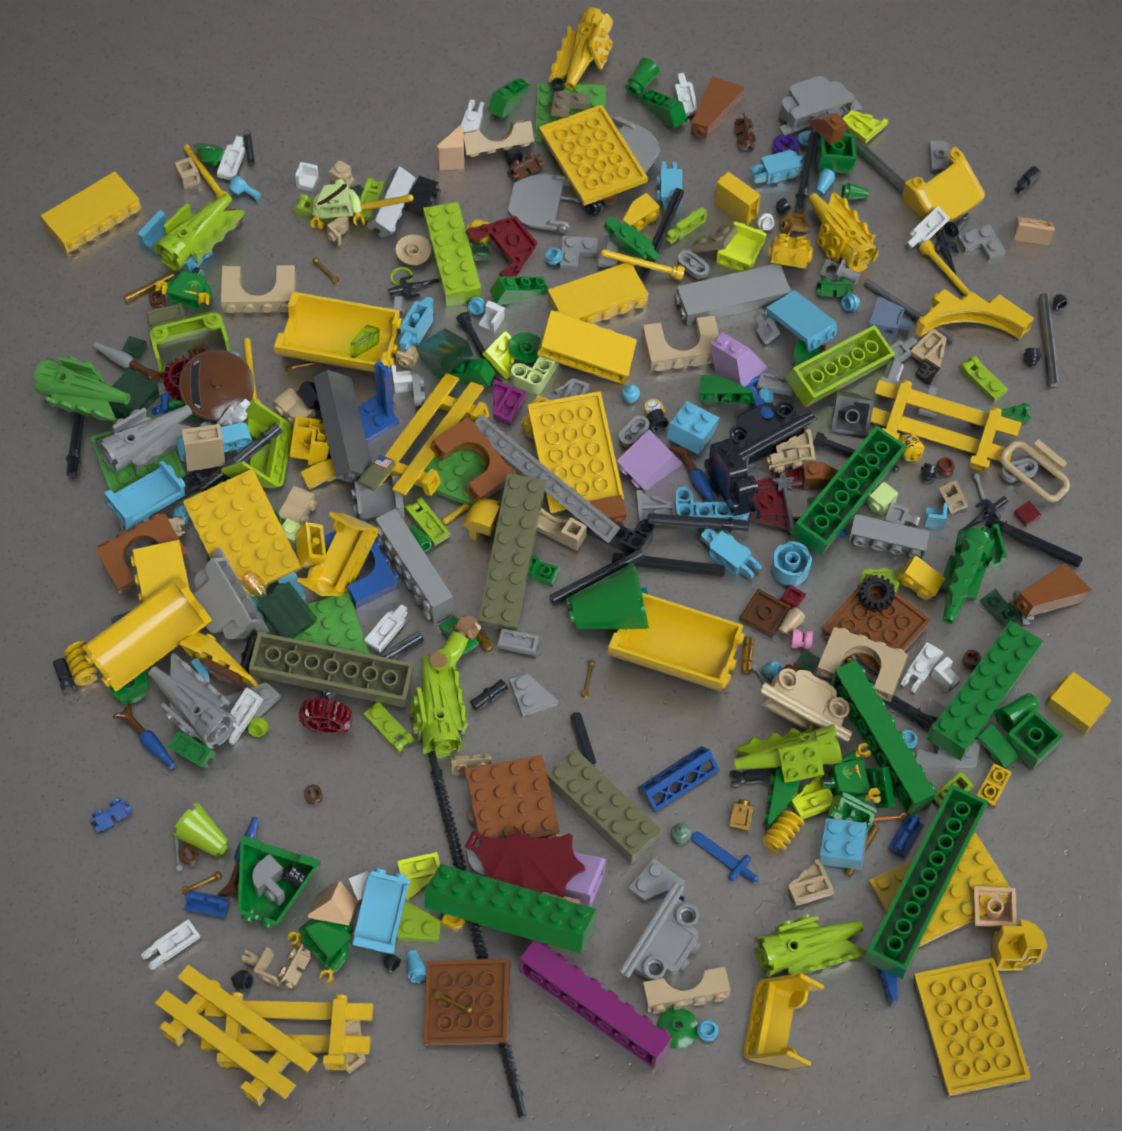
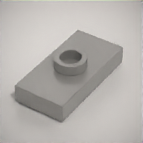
M930 141L931 172L941 173L949 167L948 141Z
M763 372L760 374L757 390L760 391L762 388H768L773 393L792 397L794 393L785 379L786 376Z
M501 628L497 648L535 656L539 636Z

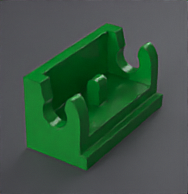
M993 524L991 529L987 531L985 527H982L981 530L989 534L988 538L991 541L992 539L995 540L994 548L988 559L984 562V567H987L986 569L1004 567L1007 553L999 525Z
M178 730L168 748L201 768L202 766L207 768L209 766L207 764L210 758L214 759L217 755L213 750Z
M843 792L833 797L828 817L837 820L867 823V827L870 828L877 809Z

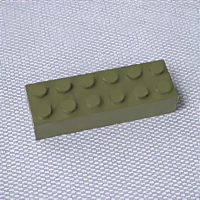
M576 749L572 750L546 774L550 788L630 864L634 863L660 838L661 829Z

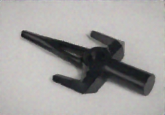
M938 230L936 235L939 243L934 245L935 252L937 254L938 250L943 252L951 270L956 275L950 248L953 247L956 253H959V250L954 241H946L943 231Z
M413 275L400 278V286L388 289V294L391 296L403 293L407 299L419 297L420 294H411V291L439 282V279L408 283L405 280L413 278Z
M1003 496L994 504L989 499H984L976 504V508L985 505V509L966 525L963 531H967L969 527H973L989 516L1000 520L1001 514L998 509L1008 503V499ZM984 513L987 514L986 516H984V517L981 518L980 520H977V519H978L979 517H981Z

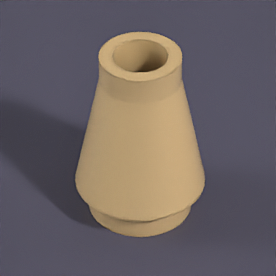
M793 607L792 610L789 609L781 626L778 628L779 632L784 636H788L793 629H796L804 622L805 615L796 607Z

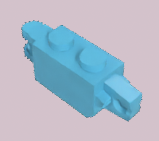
M788 150L761 157L760 164L752 166L749 172L751 175L758 174L753 178L754 183L766 182L770 184L789 178L793 179L799 176L800 171L803 170L805 155L797 156L795 151Z
M662 161L660 176L657 175V186H660V190H657V200H660V208H663L664 213L676 188L682 189V169H677V162L672 163L671 169H666V162Z
M426 297L421 302L415 301L401 323V340L399 342L401 350L407 351L412 344L418 346L431 326L434 313V301L431 297Z
M706 529L701 534L700 539L709 547V557L719 565H724L725 569L735 577L739 573L748 578L754 576L753 571L746 566L747 564L757 571L761 569L760 562L751 556L750 550L745 545L735 541L732 535L726 534L723 531L717 533L711 529Z

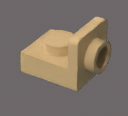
M346 216L338 217L327 225L328 239L331 242H335L338 246L342 244L341 235L349 229L348 218Z
M411 345L407 351H397L396 363L402 367L413 369L421 357L423 349Z

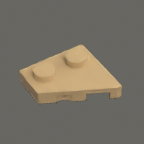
M932 329L911 350V356L921 363L927 358L941 368L947 338L935 329Z
M807 429L800 436H794L789 441L777 445L776 453L783 452L784 458H788L786 451L797 448L804 449L805 456L802 458H806V462H815L811 429Z
M819 858L814 861V864L808 870L805 869L798 879H795L788 885V891L795 907L834 895V889Z

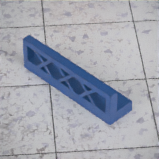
M700 746L637 787L641 795L647 798L652 810L656 812L720 769L711 750ZM709 760L712 768L706 772L701 771L703 763ZM690 771L696 772L694 780L691 782L685 781L687 773ZM679 782L678 790L674 793L669 792L671 784ZM658 792L663 793L662 800L655 804L652 796Z

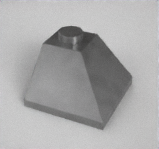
M837 391L831 431L867 437L874 400L855 393Z

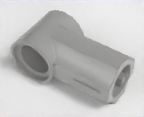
M610 234L604 236L602 250L617 252L618 246L611 242L612 236ZM600 251L598 267L611 268L617 266V260L603 257Z
M895 359L889 361L881 380L899 385L904 365Z

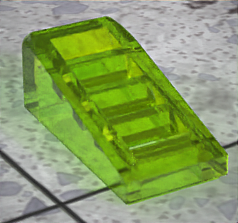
M367 324L351 342L350 357L356 358L379 343L380 329Z

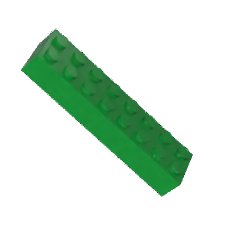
M876 425L795 523L791 535L822 556L901 459L907 446Z
M1010 620L933 725L927 740L961 761L1038 654L1044 641Z
M854 660L835 669L830 685L836 689L837 697L847 701L850 708L848 717L863 742L868 745L867 749L871 751V756L877 766H889L893 793L904 812L910 817L928 809L936 794L935 787L932 782L927 780L924 768L918 765L915 760L913 750L906 745L905 737L896 728L893 716L887 713L884 701L878 698L875 693V686L871 681H868L863 666Z
M440 864L425 888L424 908L578 954L582 953L595 928V908L444 864Z

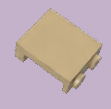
M220 424L182 429L187 471L219 467L225 464Z

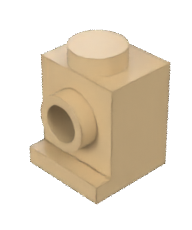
M191 157L174 163L176 173L184 189L201 183L199 171Z
M341 160L329 171L330 185L334 184L335 180L341 179L350 187L355 181L351 175V166Z
M956 480L948 482L939 488L945 503H948V509L951 514L968 507Z

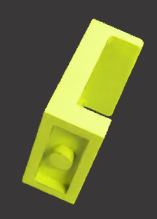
M734 221L732 226L736 225L738 232L726 249L718 250L716 263L742 272L753 268L765 245L767 234L759 229H754Z

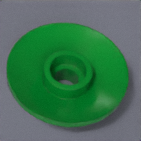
M518 333L509 341V352L520 362H536L539 358L537 352L541 339L532 333Z
M670 1008L664 1011L658 1019L657 1027L666 1029L670 1033V1037H672L671 1048H686L697 1038V1019L687 1009L675 1010ZM680 1023L682 1027L677 1029L674 1024Z

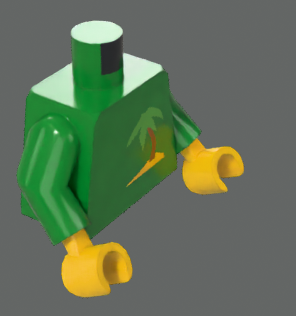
M194 267L192 273L182 271L179 276L168 282L157 281L155 291L160 290L162 294L167 292L169 303H182V306L202 311L204 303L209 305V301L213 298L211 287L203 276L204 271L199 267Z
M861 743L858 746V751L854 750L844 755L842 763L833 764L828 773L829 777H821V788L832 789L833 796L844 792L866 804L870 800L873 803H879L881 798L873 796L880 794V791L877 788L870 790L863 759H859L860 756H870V750L862 752L863 748L868 747V745Z
M310 919L298 929L297 933L290 932L287 938L290 941L297 937L291 944L293 947L299 946L302 940L325 968L329 966L328 970H323L320 973V979L325 974L330 975L326 981V984H329L333 980V972H337L347 959L350 951L349 943L351 941L349 934L354 929L351 923L344 925Z

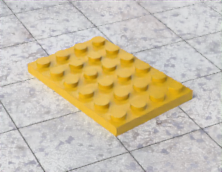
M602 104L539 127L541 136L584 206L648 182L647 175Z
M601 391L527 405L538 460L587 501L622 495L624 500ZM545 491L550 514L569 511Z
M253 468L183 501L210 558H213L211 554L215 550L221 548L243 587L247 588L248 592L257 588L261 589L284 576L302 569Z
M976 832L920 946L973 922L974 886L1010 888ZM913 860L869 880L868 884L886 913ZM998 894L999 897L1002 899H1005L1009 896ZM982 895L979 899V917L985 916L987 913L986 907L989 900H991L989 895ZM1001 900L1004 905L1010 902L1006 900ZM995 904L989 905L992 911H996L999 907Z
M994 958L915 973L913 975L948 1097L1026 1081L1031 1078Z

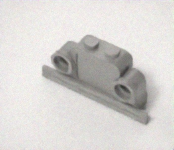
M824 76L809 78L808 80L791 85L789 96L782 100L779 116L788 124L780 126L779 131L782 135H787L811 127L808 121L821 114L838 113L840 116H843L851 110L858 111L862 107L857 100L855 101L856 98L851 92L846 90L842 83L838 81L829 83Z
M218 548L211 554L213 558L195 576V586L198 591L193 595L212 619L205 627L211 633L223 632L228 639H246L254 628L257 633L268 634L270 630L222 549Z
M677 882L673 883L618 973L629 979L634 971L651 981L662 979L665 973L673 976L678 974L680 970L685 971L690 962L687 960L689 955L696 953L700 943L698 942L699 933L694 928L699 919V912L694 905L686 904L679 899L685 890L684 886Z

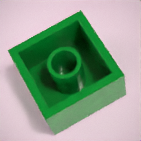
M845 133L842 140L831 145L819 135L816 150L817 170L829 169L833 172L852 174L857 160L854 134Z
M1034 709L1007 734L1006 740L1014 748L1019 758L1033 770L1060 745L1064 735Z

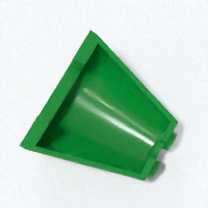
M629 564L576 594L566 597L568 609L572 608L569 611L571 622L575 621L577 629L649 628L642 590L634 564Z
M242 835L238 892V913L242 914L241 919L250 922L257 919L262 921V926L273 929L274 925L277 926L319 866L321 860L287 851ZM269 854L283 867V872L290 863L296 864L299 870L303 869L307 872L305 880L296 889L291 887L289 882H284L281 879L276 883L284 891L285 901L280 905L275 901H269L265 894L258 897L254 890V868Z

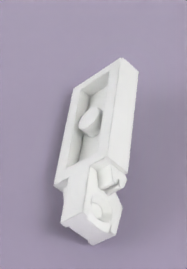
M684 73L678 74L677 83L675 84L677 100L683 102L686 116L695 115L698 106L692 83L686 82Z
M236 136L233 145H227L217 171V177L231 180L234 175H237L245 153L243 137Z
M937 206L909 234L912 238L905 245L909 249L913 248L917 243L921 245L924 241L929 240L950 218Z
M244 399L239 405L237 403L233 404L217 424H220V427L243 423L248 415L245 410L251 403Z
M401 604L395 612H387L365 638L364 642L366 645L380 654L406 622L404 618L408 614V608Z

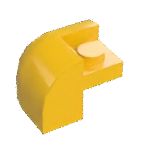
M295 416L290 457L307 459L308 465H315L325 461L329 453V444L325 427L321 424V420Z
M484 498L472 505L462 525L469 530V538L477 540L479 533L491 536L493 529L497 528L502 502Z
M1020 919L1017 926H1002L1000 931L994 932L992 939V956L995 959L998 971L1024 970V966L1030 965L1033 962L1038 964L1047 949V943L1042 930L1027 920Z

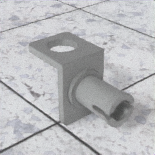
M827 259L820 275L835 282L845 278L856 284L861 273L846 268V260L844 259L841 264ZM827 267H836V273L829 275L826 272Z

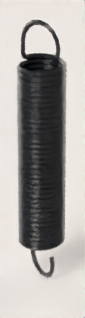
M243 132L248 164V162L252 163L255 161L251 132L245 135Z

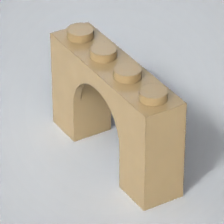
M277 265L274 288L269 293L260 296L250 295L242 289L240 266H222L221 306L223 313L288 312V304L292 292H296L295 265Z
M715 316L699 317L696 319L695 329L699 343L694 348L686 351L676 350L667 344L661 323L643 325L642 337L650 371H663L664 369L671 368L679 369L686 366H699L708 363L714 364L710 343L719 336Z
M834 627L819 662L817 675L832 680L835 669L841 667L847 657L856 653L867 654L876 660L880 669L874 685L875 693L878 698L891 702L907 662L908 654L902 649L888 647L883 642L869 640L864 635L850 633L845 628Z

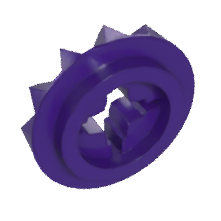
M779 135L772 142V150L775 151V154L788 150L795 151L797 154L800 149L799 141L792 135Z

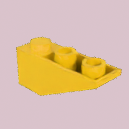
M645 193L632 202L623 221L636 230L641 231L647 224L653 223L658 219L660 206Z

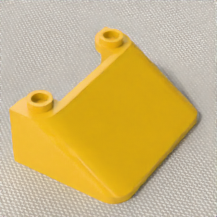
M957 147L949 151L950 167L932 180L925 183L922 178L916 177L905 182L901 199L922 219L938 206L950 218L948 221L959 218L984 198L983 188L964 154Z

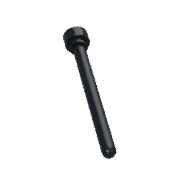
M469 312L460 313L456 317L458 324L466 329L481 358L486 359L482 354L485 348L471 325V315ZM488 361L495 371L493 380L502 382L496 368Z
M817 432L813 442L815 447L820 448L821 446L824 448L826 446L849 456L856 451L828 440L824 436L825 434ZM895 465L891 472L897 473L899 467Z

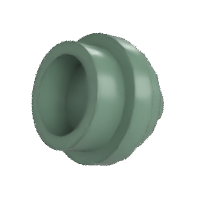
M684 823L675 824L671 829V837L677 843H685L691 837V830Z

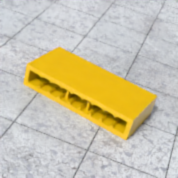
M114 171L40 215L44 228L66 253L76 250L82 244L91 241L97 235L106 232L112 226L121 223L127 217L136 214L141 210V205L136 194Z
M623 263L548 289V302L553 311H558L564 315L594 324L601 320H608L618 314H625L629 310L643 307L648 302V293L633 265Z
M551 310L545 321L537 355L623 385L629 375L637 340L628 335H622L613 330L604 329L593 323H587L578 318Z
M179 540L133 549L134 555L130 556L132 567L137 568L138 574H135L134 577L136 586L141 587L142 593H138L140 604L178 576L190 589Z

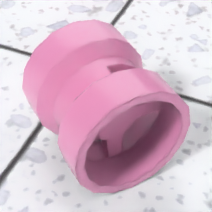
M793 629L791 648L803 647L805 650H811L813 631L806 630L801 632L799 629Z

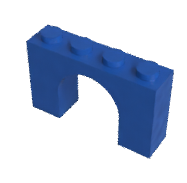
M337 531L324 536L326 553ZM375 539L368 553L374 562L375 567L367 577L347 587V592L356 609L396 590L398 586V575L395 571H391L389 559L386 555H382L380 551L381 545L377 539Z

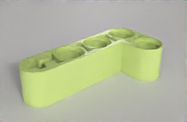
M539 356L532 368L521 363L514 364L511 368V383L531 394H539L543 391L560 363Z

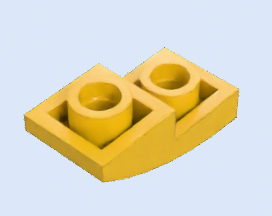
M332 458L315 464L301 472L310 490L325 481L331 482L336 479Z
M994 763L977 796L995 806L1012 772Z

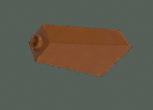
M712 76L692 120L690 133L707 138L742 101L745 86Z
M1064 563L1020 592L1013 604L1026 617L1082 603L1086 600L1092 589Z

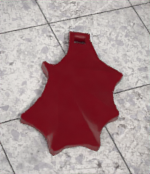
M514 826L512 836L494 839L474 831L471 832L465 848L473 851L482 861L486 877L540 893H553L562 898L565 896L566 886L575 875L586 870L584 864L578 861L574 855L572 847L573 835L570 833L552 838H536L523 835ZM477 839L481 840L479 847L474 846Z

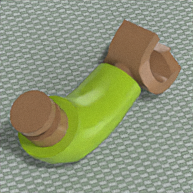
M467 615L460 617L457 625L453 628L455 631L451 633L443 647L431 655L430 662L434 669L446 671L454 667L467 645L468 639L466 637L473 640L481 630V626L476 618Z

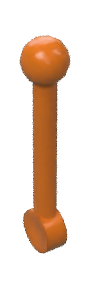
M902 812L900 815L874 817L873 822L901 819L903 821L908 814Z

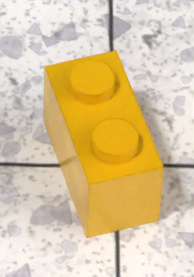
M305 522L295 532L299 566L311 568L312 566L321 565L327 559L324 530L321 524Z
M916 555L906 561L897 576V579L904 586L912 589L918 597L926 601L937 594L946 579Z

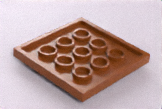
M859 586L822 626L821 630L831 636L834 627L845 628L850 633L864 635L869 640L874 642L880 641L893 649L899 648L905 652L931 623V619L896 592L892 605L886 611L885 609L882 612L876 610V613H874L871 608L868 611L866 610L867 606L863 607L861 605L862 601H859ZM873 588L869 592L873 599L879 600L884 597V592L880 588ZM863 653L853 654L879 675V665L874 658Z
M543 755L464 769L477 833L494 839L507 838L513 835L514 826L523 835L542 838L560 833Z
M510 959L427 961L423 1044L425 1046L508 1044ZM441 991L444 996L466 1007L471 1006L473 1012L466 1014L463 1009L442 999L437 1000L434 997V993Z

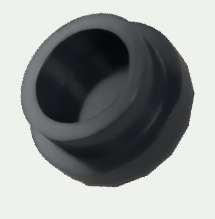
M518 148L508 150L506 153L507 162L510 165L516 161L521 163L523 161L522 151Z
M598 200L585 205V210L587 214L597 216L602 212L603 204Z
M1026 348L1023 357L1033 367L1042 357V353H1040V348Z
M924 463L920 471L925 483L930 482L939 475V467Z
M239 970L231 976V981L237 990H249L253 984V975L247 970Z

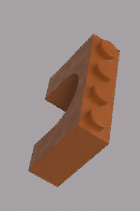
M469 417L433 439L430 446L441 462L460 450H472L483 458L486 471L469 482L465 489V492L474 503L488 498L503 488L507 474L515 475L512 467L504 462L499 451L491 446L489 439L482 435L477 424L471 421Z
M158 513L152 516L149 522L145 524L141 522L135 525L130 532L126 533L124 531L119 533L113 541L102 542L98 545L99 548L95 550L120 593L136 584L125 562V554L131 544L142 539L162 544L179 540L166 514L161 515ZM179 540L184 559L188 557V555L181 541Z

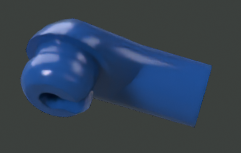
M164 393L160 395L161 405L155 406L151 410L154 416L161 413L163 415L170 411L169 394Z

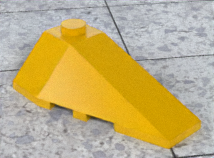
M197 632L180 641L179 645L192 660L198 658L203 664L206 658L240 674L244 683L255 688L258 686L256 681L216 642L214 636L208 633L203 635Z

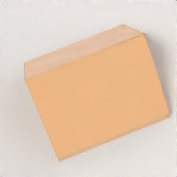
M462 126L456 128L436 146L437 168L439 170L464 169Z
M1017 216L1014 240L1049 246L1055 227L1052 222Z
M339 880L317 895L308 918L349 925L356 910L357 901Z
M974 886L973 921L975 926H1017L1015 888ZM998 894L1009 896L1005 899H1002L999 897ZM982 895H989L991 900H989L986 907L987 913L985 916L979 917V899ZM1001 900H1006L1010 902L1004 905ZM995 904L999 907L996 911H992L989 905Z

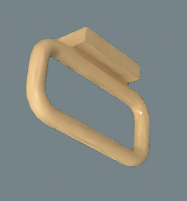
M1039 439L1032 447L1022 441H1013L1002 451L1000 461L1004 468L1045 501L1057 502L1068 492L1070 482L1061 472L1067 462ZM1014 449H1022L1062 482V487L1055 495L1045 492L1008 461V456Z

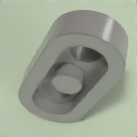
M684 250L678 254V265L683 266L685 271L694 278L704 279L708 276L709 265L692 251Z
M411 373L415 407H421L422 403L425 402V392H421L420 388L424 387L423 376H419V373Z
M644 416L634 417L620 431L619 443L624 447H631L649 430L648 419Z
M1025 458L1010 462L1028 478L1034 477L1037 473L1038 464L1034 459ZM1003 466L1001 476L1005 481H1020L1014 475H1009L1008 473L1010 472Z

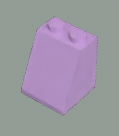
M723 332L710 343L715 373L744 387L767 368L750 348Z
M650 430L640 437L617 460L621 465L619 469L626 476L628 474L632 476L631 482L638 489L642 487L645 490L683 464Z
M574 852L575 857L584 864L586 870L575 875L566 886L565 896L581 900V905L591 907L605 874L606 859Z

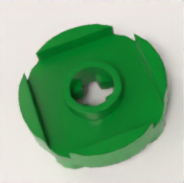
M145 671L130 681V683L134 682L130 688L123 686L118 691H115L112 686H109L111 695L123 705L141 700L149 692V680Z

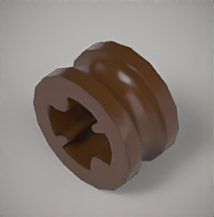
M154 290L149 294L150 305L153 308H161L166 304L165 294H162L160 290Z
M976 650L966 651L962 659L964 667L975 669L981 661V655ZM968 658H975V661H968Z
M311 784L304 790V796L308 803L318 804L322 801L323 793L318 785ZM311 791L319 793L316 794L315 798L311 797Z
M186 845L181 849L180 858L183 864L192 866L198 862L199 853L196 847ZM187 852L195 854L192 855L191 859H188V857H184V855L187 856Z

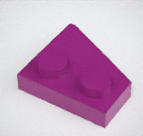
M494 379L493 418L510 425L526 398V392Z

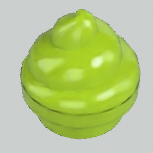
M253 718L248 724V731L254 737H261L268 731V724L263 718Z

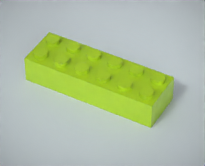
M453 202L423 208L424 223L446 307L469 303V300L475 296L481 297V285L469 240L465 233L466 229L459 203Z
M874 325L794 367L786 375L785 379L806 408L886 365L895 356V353Z

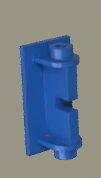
M117 798L109 803L110 808L106 811H103L101 808L92 814L93 819L89 822L95 821L96 824L93 827L97 833L99 831L103 832L114 824L110 818L111 816H114L118 822L127 815H130L129 812L132 811V808L129 804L124 805L123 803L127 800L126 798L123 800Z
M914 814L910 817L906 815L888 846L889 849L905 858L924 827V824L920 823L918 815Z
M190 890L185 896V901L187 902L184 910L225 918L230 898Z

